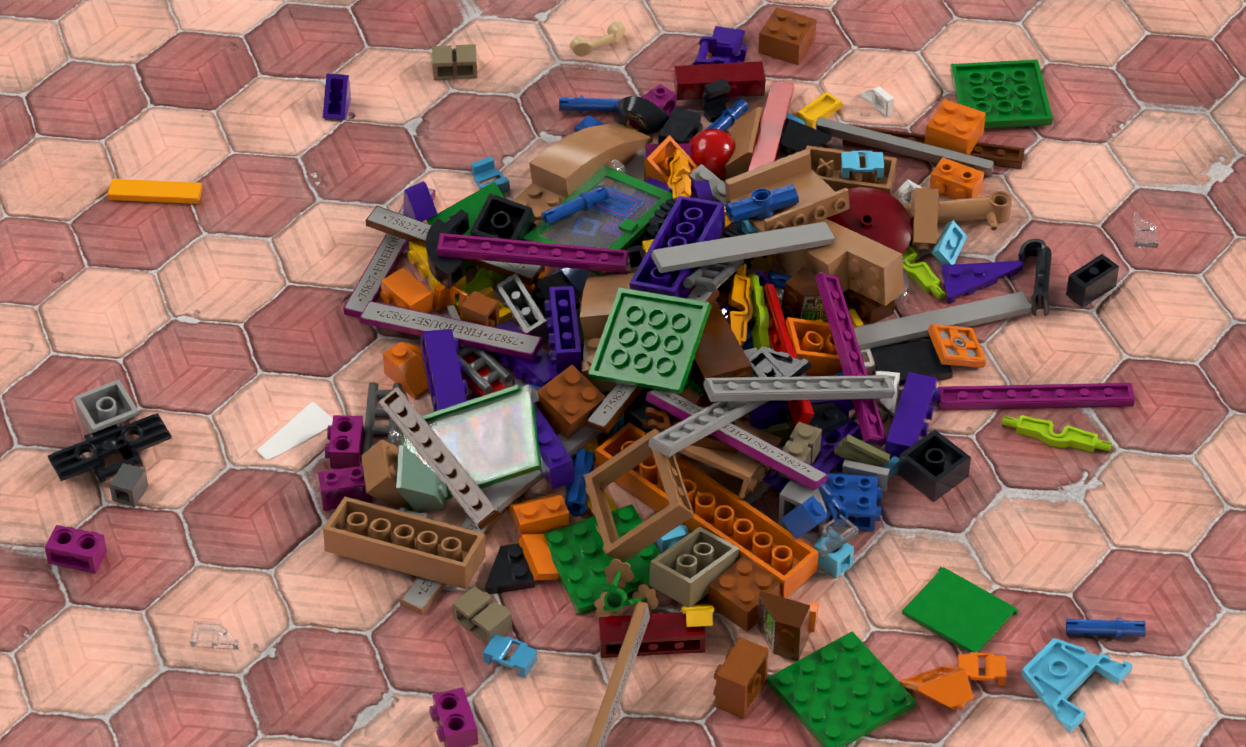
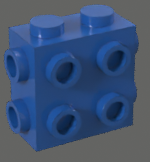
M828 473L826 484L833 493L839 495L842 500L841 504L848 510L849 516L845 520L840 515L843 522L838 523L827 512L826 528L874 531L875 521H880L881 506H876V502H881L882 487H877L878 477Z

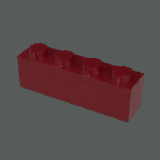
M763 62L674 66L676 100L702 99L704 85L723 78L731 86L730 92H727V98L765 96L766 78ZM724 94L716 96L714 98H722L724 97Z
M683 613L650 614L637 656L705 652V626L687 627L686 614ZM633 615L599 617L601 658L619 656Z

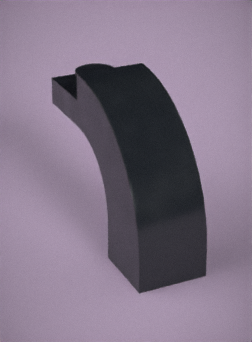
M462 209L455 215L450 216L446 223L438 218L430 227L426 237L429 269L436 280L448 289L465 276L464 260L462 258L437 256L438 240L440 233L463 235L470 229L468 213Z

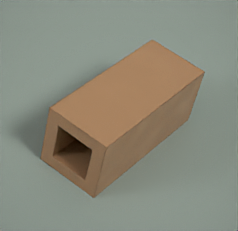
M915 188L911 192L910 218L912 222V237L909 246L916 247L917 251H930V248L937 244L938 189Z

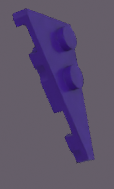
M1023 261L942 265L941 275L947 304L955 302V298L962 294L969 296L977 290H982L996 284L1000 277L1016 275L1019 271H1023Z

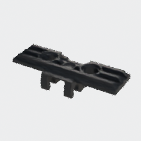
M157 413L122 427L114 424L97 432L84 435L83 442L54 452L47 457L60 481L94 469L95 475L100 483L106 481L107 477L115 475L123 463L143 467L138 452L172 439V436ZM130 435L139 436L136 440L132 441L126 439ZM120 452L123 459H126L103 468L105 467L104 458L108 455ZM83 453H91L89 458L80 457Z

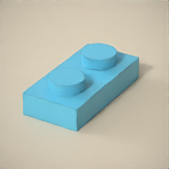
M954 220L946 223L932 252L942 265L955 264L967 238V235Z

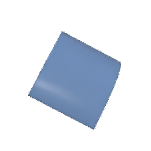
M561 267L553 273L561 272L568 285L574 287V293L580 292L585 287L589 275L587 270Z

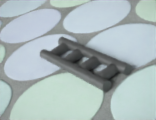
M744 259L700 266L684 280L683 284L686 288H691L695 285L706 287L709 292H714L744 264Z
M464 346L457 352L458 359H461L463 363V373L486 394L492 392L493 387L490 384L502 378L508 383L513 378L486 350ZM474 352L479 359L468 364L463 358ZM488 365L493 372L482 377L477 371Z
M375 382L369 383L361 455L375 445L372 444L373 435L388 436L387 442L397 446L399 427L384 408L376 407L377 399H383L392 390H378V384ZM397 382L393 384V389H395L398 386L399 389L402 391L401 383ZM375 417H390L389 426H374Z

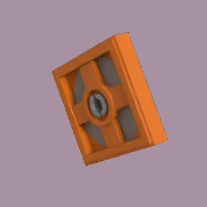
M930 324L928 333L941 364L984 368L987 361L973 328Z

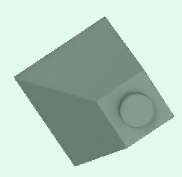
M399 445L396 489L418 513L445 508V498L448 497L446 484L407 447Z

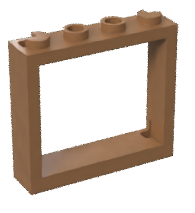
M653 429L584 476L587 486L585 490L592 503L591 511L596 517L598 523L597 530L604 543L603 550L608 557L619 559L622 563L694 516L675 455L667 457L648 447L649 439L660 433L656 429ZM654 455L669 505L619 538L604 488Z

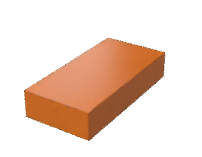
M522 534L518 542L523 549V554L534 579L557 580L559 573L552 560L544 534Z

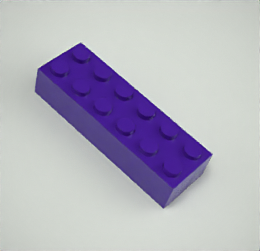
M679 196L629 283L630 289L686 298L691 288H686L683 282L699 267L660 273L651 257L652 250L717 240L725 227L724 203Z

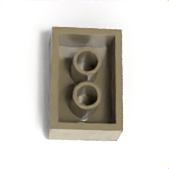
M698 527L650 561L649 586L686 607H691L708 594L709 584L739 560L740 548L704 528Z

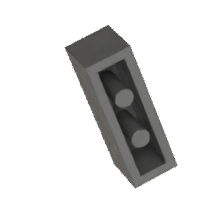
M515 273L497 284L498 290L524 332L529 335L542 337L543 343L548 340V333H552V331H547V321L518 275Z

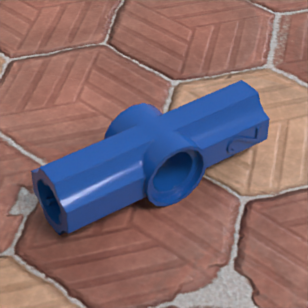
M793 184L771 191L766 188L754 190L751 193V197L725 205L726 213L731 224L750 218L764 220L772 217L774 211L797 205L799 203V196Z
M580 449L573 455L572 462L575 481L565 485L567 491L565 504L569 513L574 517L583 516L584 511L587 510L589 496L585 490L587 486L584 476L594 470L596 462L594 453L586 449Z

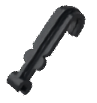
M1030 239L1021 245L1018 261H1023L1024 264L1026 258L1030 256L1037 257L1034 294L1031 296L1032 314L1036 316V311L1043 309L1044 316L1049 313L1048 293L1052 259L1051 249L1041 239Z

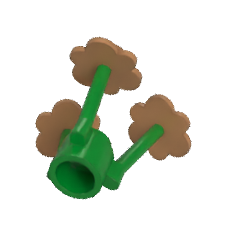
M614 559L611 561L610 566L605 568L604 572L607 575L606 581L610 584V591L603 592L600 599H597L594 603L597 608V618L620 616L624 611L623 606L629 607L633 605L635 609L639 601L648 603L649 613L652 612V609L659 607L660 601L656 597V589H650L646 584L638 587V591L632 595L633 599H628L626 592L618 588V586L624 587L626 582H631L634 578L629 563H622L619 559Z

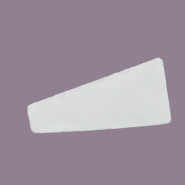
M311 402L260 446L257 451L266 460H270L327 429L328 425H332L333 418L316 403Z

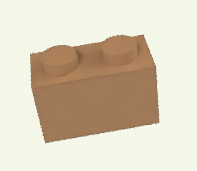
M381 439L361 455L366 493L400 510L401 507L407 508L406 499L396 489L399 448Z

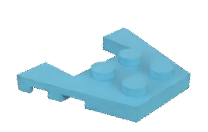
M1053 638L1022 669L1021 676L1066 731L1071 733L1085 719L1086 712L1066 699L1094 671L1118 685L1132 671L1133 664L1126 661L1119 663L1110 660L1111 656L1102 653L1097 656L1085 652L1086 648Z

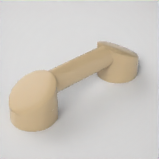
M614 21L607 28L608 35L587 42L583 36H577L570 42V49L576 55H588L596 48L614 41L618 43L623 38L625 27L620 21Z

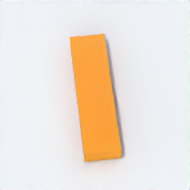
M111 179L108 200L199 204L203 188L202 183Z

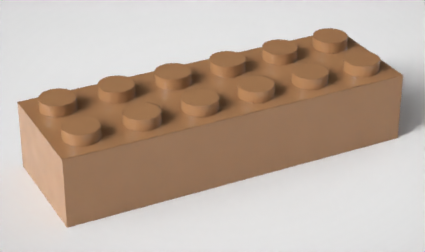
M348 497L343 498L323 528L326 552L462 589L467 588L486 556L484 533Z

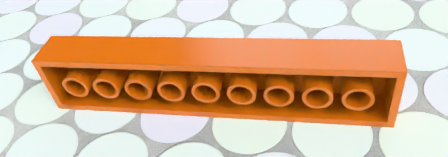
M629 422L596 449V468L644 436L645 432ZM654 455L614 481L656 512L669 505ZM679 457L676 460L694 513L693 517L682 523V525L687 526L689 534L698 527H702L739 547V559L744 556L782 583L781 597L788 598L817 572L818 551L799 538L795 539L792 533L683 458Z

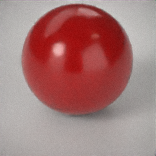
M719 129L700 131L689 142L691 143L692 160L698 167L702 164L721 181H724L726 175L724 166L730 160L735 150V140L728 133Z

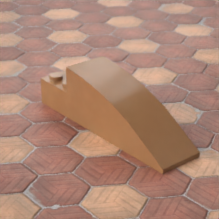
M617 122L587 127L572 133L544 150L529 162L532 184L514 202L532 208L536 219L532 227L534 229L543 220L542 212L560 205L603 165L621 172L628 163L645 149L646 144H650L653 141L652 137ZM605 177L596 187L605 186L611 179ZM579 212L559 220L542 237L551 240Z
M826 218L815 223L826 222L835 237L833 244L776 254L778 262L792 276L803 267L815 275L821 272L837 276L843 293L851 289L884 306L904 292L901 253Z
M627 266L626 274L602 271L599 275L591 272L585 283L580 311V321L584 336L582 373L600 392L611 391L617 383L592 379L588 373L618 288L630 289L629 283L638 267L631 268V266Z

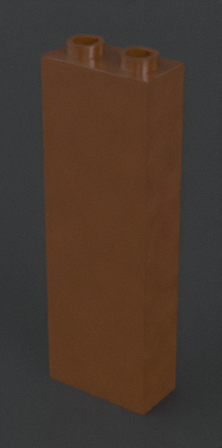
M693 285V286L691 287V289H690L688 295H689L690 292L694 289L695 285ZM716 300L711 304V310L691 366L706 397L708 395L703 386L705 378L752 377V365Z

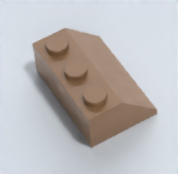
M756 107L735 120L733 130L728 131V134L735 140L736 145L730 160L724 166L726 169L724 183L727 179L748 172L762 121V107Z

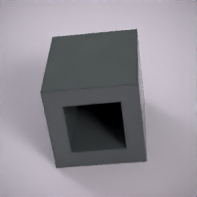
M123 463L109 484L112 501L136 507L148 488L146 470Z

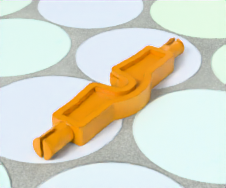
M676 149L673 152L674 159L670 162L671 174L668 179V187L672 190L675 201L679 196H691V179L687 176L690 173L688 159L680 149Z
M746 264L739 267L737 274L732 278L728 300L730 306L739 309L741 312L730 311L727 316V322L741 346L746 341L747 324L753 315V304L749 298L750 278L746 277Z

